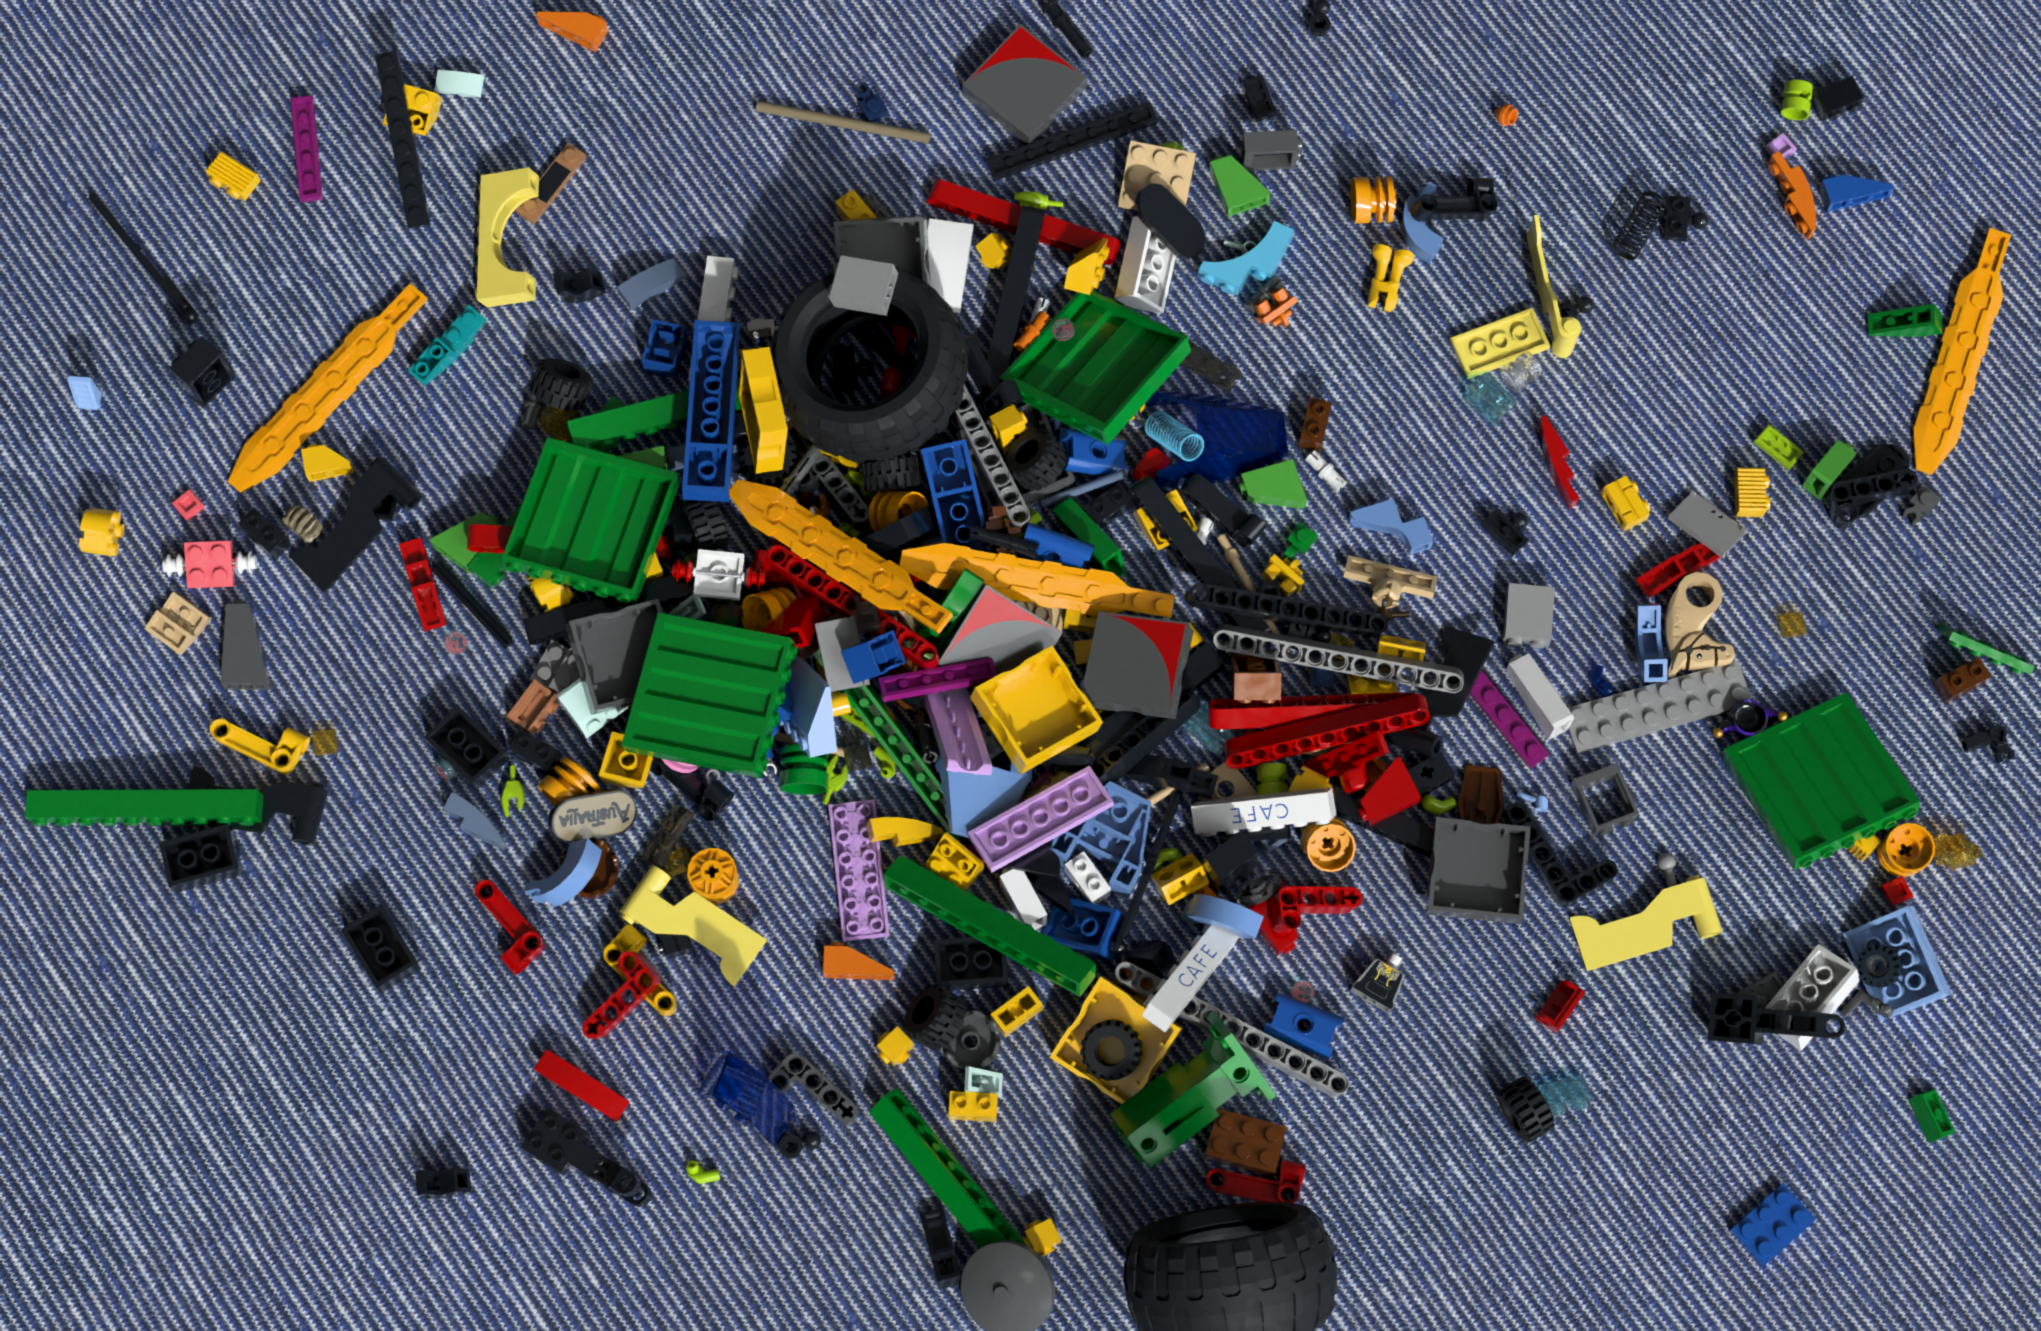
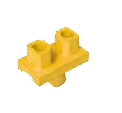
M1275 554L1269 559L1268 565L1262 574L1263 578L1268 582H1272L1277 577L1283 581L1279 587L1284 597H1288L1294 592L1298 594L1305 582L1300 577L1303 572L1298 568L1301 563L1299 559L1291 562L1286 557L1282 561Z

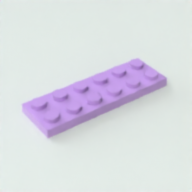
M1087 766L967 833L992 873L1114 806V801L1091 767Z

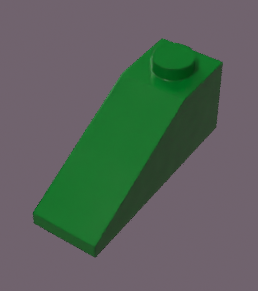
M1935 304L1868 314L1869 336L1924 337L1942 334V313Z

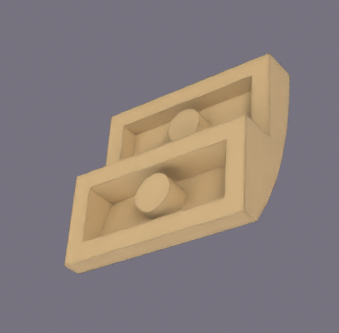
M173 591L162 609L155 611L144 629L179 655H182L201 634L212 617L179 593Z

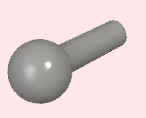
M1664 853L1659 856L1657 865L1660 870L1664 871L1669 888L1677 885L1673 870L1676 866V860L1673 855Z

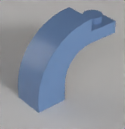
M1430 181L1425 188L1422 186L1416 196L1409 195L1401 219L1402 234L1407 246L1417 257L1428 264L1432 262L1442 247L1444 238L1432 232L1424 222L1416 221L1412 217L1410 210L1422 195H1435L1437 185Z
M1659 603L1636 604L1634 635L1639 674L1644 682H1667L1668 659L1663 653L1661 643V605Z
M588 838L570 842L566 858L561 867L548 878L526 883L524 892L535 902L544 903L548 901L554 907L569 901L586 886L599 864L602 850Z
M1194 894V897L1190 898L1184 907L1182 920L1189 924L1203 923L1214 925L1245 939L1256 938L1264 916L1224 899Z

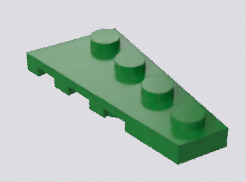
M1940 621L1936 628L1948 639V644L1959 649L1961 646L1969 648V653L1977 657H1981L1982 654L1990 657L1989 661L1996 665L2007 664L2010 666L2009 670L2022 675L2025 672L2031 675L2035 668L2029 661L2001 648L1996 650L1995 646L1984 640L1979 639L1975 641L1974 637L1960 629L1955 632L1947 623Z

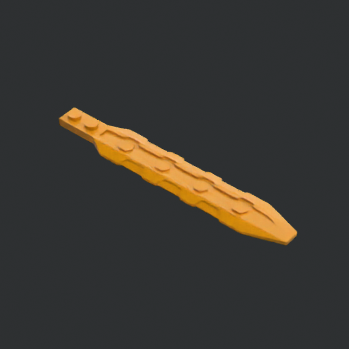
M1989 228L1976 269L1959 283L1954 299V309L1949 324L1944 330L1940 353L1936 365L1932 368L1923 406L1919 409L1913 428L1915 470L1932 475L1958 442L1969 397L1972 396L1977 382L1975 378L1982 356H1985L1995 316L1998 315L2004 296L1999 272L2011 234Z
M410 283L379 316L359 323L346 336L343 344L313 371V375L282 404L283 407L265 426H261L244 444L227 482L242 493L277 474L295 455L294 452L310 435L316 433L324 425L326 418L342 401L347 400L356 391L359 383L393 351L397 332L428 300L427 297Z
M738 479L730 489V497L751 526L768 537L772 536L789 547L794 554L814 563L826 571L828 576L851 587L860 593L862 598L879 609L904 611L938 634L953 617L949 610L915 589L908 571L868 549L867 545L857 538H851L821 515H815L797 503L796 499L779 488Z
M950 543L903 549L899 564L908 573L937 589L948 590L964 568L984 579L985 584L1009 599L1035 603L1036 606L1058 607L1081 611L1082 614L1098 616V611L1119 613L1128 610L1171 618L1175 599L1174 594L1130 587L1113 572L1092 568L1086 570L1064 566L1061 563L1047 560L1041 562L1018 558L1015 555L1001 552L995 554Z

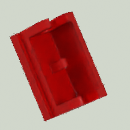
M1567 979L1561 980L1535 1019L1554 1033H1557L1586 991L1580 989Z

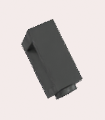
M1297 130L1243 133L1241 146L1242 166L1247 171L1295 169L1297 160H1300L1302 138H1298Z
M1617 763L1578 777L1571 783L1592 835L1600 833L1603 836L1614 831V827L1621 825L1624 828L1635 823L1639 811ZM1612 779L1627 814L1598 825L1583 790Z

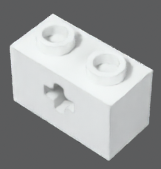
M1084 851L1065 864V873L1086 902L1098 904L1110 896V886Z

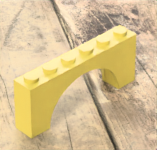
M529 167L481 175V184L479 185L480 204L478 206L479 225L477 227L479 245L477 246L476 298L487 308L534 301L536 297V279L526 271H513L507 267L502 255L501 241L504 227L515 209L525 201L538 197L539 175Z

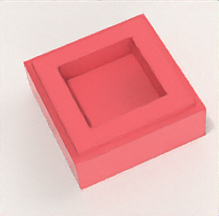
M190 489L172 502L173 506L186 521H189L205 508Z

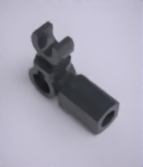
M1995 725L1986 732L1980 731L1960 739L1965 753L1986 747L1991 743L1992 748L1996 750L1995 760L1998 764L2003 762L2002 753H2006L2009 760L2015 758L2014 751L2006 744L2008 743L2006 729L2001 725Z

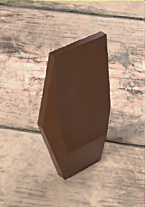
M1466 766L1457 803L1461 820H1470L1480 824H1496L1500 822L1504 810L1500 769Z

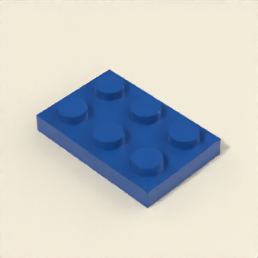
M1782 1183L1729 1231L1758 1264L1764 1267L1808 1228L1816 1218Z

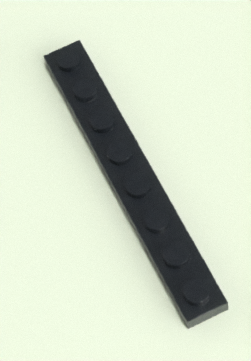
M397 50L376 54L375 59L408 229L428 226L431 225L399 53Z
M1149 101L985 159V164L994 182L1158 124V119Z

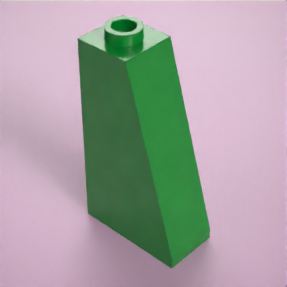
M1071 497L1066 501L1060 502L1053 509L1057 524L1067 536L1095 545L1089 561L1094 569L1113 572L1119 578L1127 573L1118 546Z

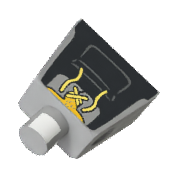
M1390 953L1385 963L1375 959L1354 983L1350 992L1390 1014L1405 977L1403 973L1397 971L1403 960L1393 953Z

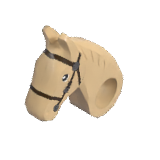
M1695 572L1685 576L1667 604L1664 633L1666 646L1671 658L1668 678L1673 679L1679 670L1698 671L1730 665L1735 658V651L1732 645L1718 643L1702 631L1704 625L1722 603L1723 594L1718 580L1707 573ZM1691 587L1703 589L1710 597V605L1706 607L1692 605L1686 597V590Z

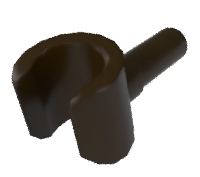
M1382 606L1376 611V613L1386 616L1388 621L1392 618L1410 617L1409 611L1390 612L1389 609H1385L1386 606Z

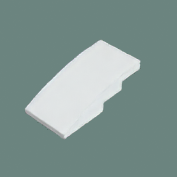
M929 218L927 232L931 286L949 304L954 313H961L974 224Z

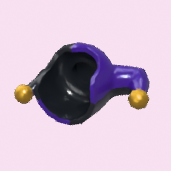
M1741 699L1731 707L1729 716L1718 723L1713 731V735L1716 738H1721L1723 735L1735 731L1747 736L1756 735L1765 729L1767 723H1772L1776 720L1785 721L1788 715L1784 711L1777 712L1772 708H1764L1755 700Z

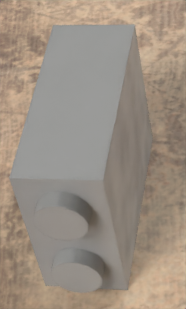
M841 255L839 263H836L834 267L835 278L833 284H830L828 288V298L833 306L887 316L898 277L894 264Z
M1517 583L1508 584L1505 596L1502 642H1508L1511 646L1528 644L1538 649L1549 646L1552 639L1555 587Z

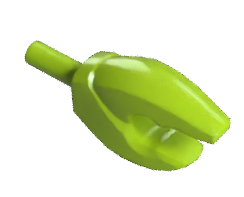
M1020 192L1014 195V199L1019 201L1020 206L1026 205L1047 210V206L1063 207V202L1048 200V195L1038 192Z
M835 755L829 761V766L824 770L829 774L828 791L825 793L822 801L824 805L828 804L832 792H838L848 778V766L846 764L840 774L837 775L833 772L838 761V755Z
M513 765L510 766V781L505 782L501 793V806L506 817L510 816V799H517L519 810L522 809L525 802V790L521 782L516 781L515 766Z

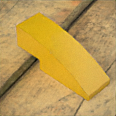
M901 817L872 818L866 824L870 843L893 839L894 847L938 840L944 834L942 828L930 823Z

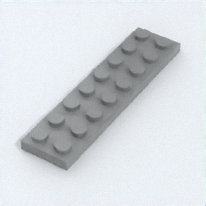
M1734 661L1730 665L1712 667L1669 679L1667 682L1654 683L1568 707L1574 716L1568 732L1575 753L1579 754L1730 712L1735 702L1741 699L1752 698L1738 661Z

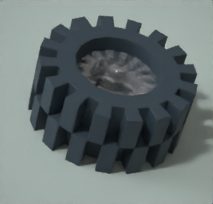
M1871 945V947H1866L1863 949L1864 952L1859 954L1860 959L1856 961V964H1858L1857 971L1860 973L1859 978L1864 980L1865 984L1884 988L1892 986V983L1898 981V976L1902 974L1900 972V969L1903 968V964L1900 963L1902 959L1897 955L1898 952L1892 950L1891 947ZM1881 959L1885 969L1882 973H1877V967L1874 966V963Z

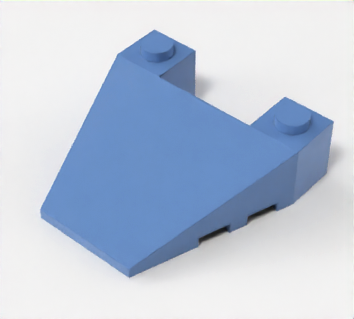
M937 744L936 753L938 758L935 761L936 772L940 774L941 792H944L946 800L944 806L950 832L969 838L967 832L1016 806L1032 778V769L1020 775L1008 756L1000 763V768L992 766L991 775L946 771Z
M1109 781L1104 788L1114 801V806L1054 838L1050 850L1057 854L1062 867L1070 861L1075 850L1078 849L1116 868L1109 881L1111 891L1129 900L1141 874L1151 801Z

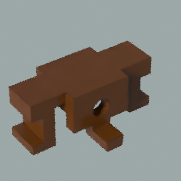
M1006 506L986 509L988 522L983 523L984 528L1010 536L1021 533L1020 527H1010V520L1002 521V516L1006 515ZM985 543L986 546L990 545L991 553L998 554L1001 552L1010 554L1008 549Z

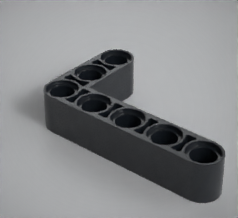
M926 506L860 539V541L866 544L868 549L880 556L938 527L929 507Z
M1516 802L1508 807L1504 815L1506 824L1531 827L1530 832L1533 833L1534 839L1529 840L1528 860L1558 906L1569 907L1608 885L1615 878L1618 868L1615 862L1610 859L1601 860L1570 878L1526 806ZM1510 812H1519L1521 814L1522 819H1513L1510 815ZM1535 851H1543L1546 854V859L1537 858ZM1605 867L1609 869L1611 876H1603L1600 868ZM1548 871H1556L1559 878L1556 880L1551 879L1548 876ZM1580 879L1589 880L1591 887H1583ZM1560 891H1568L1571 894V899L1562 898Z

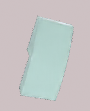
M438 70L434 91L438 94H458L461 97L481 98L484 76L468 72Z

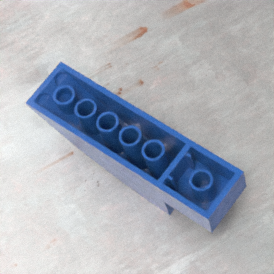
M694 320L682 485L683 500L729 502L734 454L740 323Z
M966 439L921 449V458L930 493V504L934 519L938 525L936 527L937 533L943 538L945 543L967 546L973 550L991 553L990 545L986 546L985 542L969 538L970 532H975L971 531L972 525L976 524L977 526L984 527L985 519Z

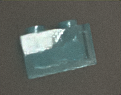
M1486 372L1472 382L1462 396L1464 401L1494 427L1519 402Z
M1205 701L1200 706V709L1189 718L1184 729L1220 757L1224 752L1225 742L1237 737L1242 729L1219 730L1209 727V702Z
M1583 1074L1537 1086L1549 1105L1553 1117L1565 1114V1109L1574 1107L1575 1111L1588 1108V1104L1593 1101V1096L1589 1095Z

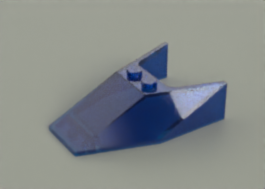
M1156 391L1147 401V407L1177 404L1192 406L1196 412L1197 432L1204 440L1203 452L1197 459L1193 461L1182 460L1156 471L1155 483L1159 487L1184 485L1194 472L1202 475L1210 483H1221L1288 456L1284 412L1217 396Z
M715 1050L698 1094L715 1100L714 1105L725 1113L727 1110L735 1114L734 1119L743 1126H746L748 1123L772 1147L776 1148L780 1139L785 1136L798 1118L794 1105L769 1078L730 1051Z

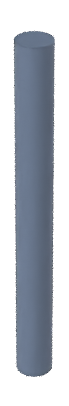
M1124 468L1041 499V504L1045 508L1067 500L1070 497L1072 498L1128 477L1127 472Z

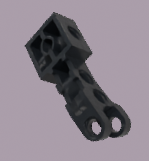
M1711 992L1708 1040L1763 1045L1764 1033L1835 1039L1841 1037L1846 1029L1844 1020L1836 1014L1765 1009L1766 997ZM1837 1020L1840 1023V1030L1836 1033L1828 1032L1826 1029L1828 1021Z
M548 1107L545 1109L520 1147L525 1153L563 1177L572 1167L633 1206L643 1207L650 1202L652 1198L651 1189L643 1181L639 1180L633 1172L585 1145L590 1138L587 1131ZM640 1188H643L644 1196L639 1200H635L633 1196L638 1193Z

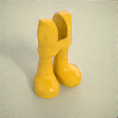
M1376 244L1372 249V255L1376 260V271L1374 278L1371 279L1368 307H1376L1380 292L1388 294L1385 299L1384 311L1391 312L1396 308L1398 302L1397 292L1402 272L1405 267L1412 264L1414 254L1404 249L1396 250L1389 281L1384 282L1393 250L1389 246Z

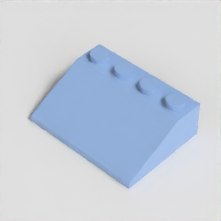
M798 655L793 661L791 678L789 680L794 700L790 708L792 714L785 723L781 721L779 726L785 729L786 734H789L793 741L797 742L801 750H804L810 758L837 752L830 686Z
M1906 906L1843 933L1855 964L1860 959L1859 954L1864 952L1863 949L1869 948L1871 945L1889 946L1892 950L1898 952L1897 955L1901 957L1900 963L1903 964V968L1900 969V972L1902 974L1898 976L1896 983H1892V986L1877 988L1864 983L1869 995L1879 998L1884 1004L1887 1003L1894 1009L1891 1017L1951 995L1914 907ZM1882 957L1875 958L1871 963L1873 973L1878 976L1886 973L1888 969L1887 961ZM1877 1013V1016L1880 1021L1886 1019Z

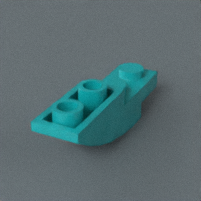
M468 305L440 338L436 337L408 369V372L424 386L446 370L473 343L475 334L488 320L471 305Z

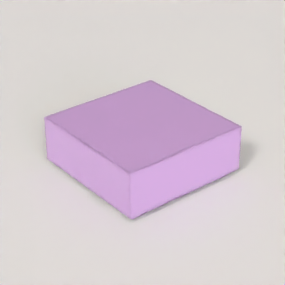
M1781 133L1765 146V149L1771 155L1780 151L1784 159L1791 156L1797 150L1796 146L1784 133Z

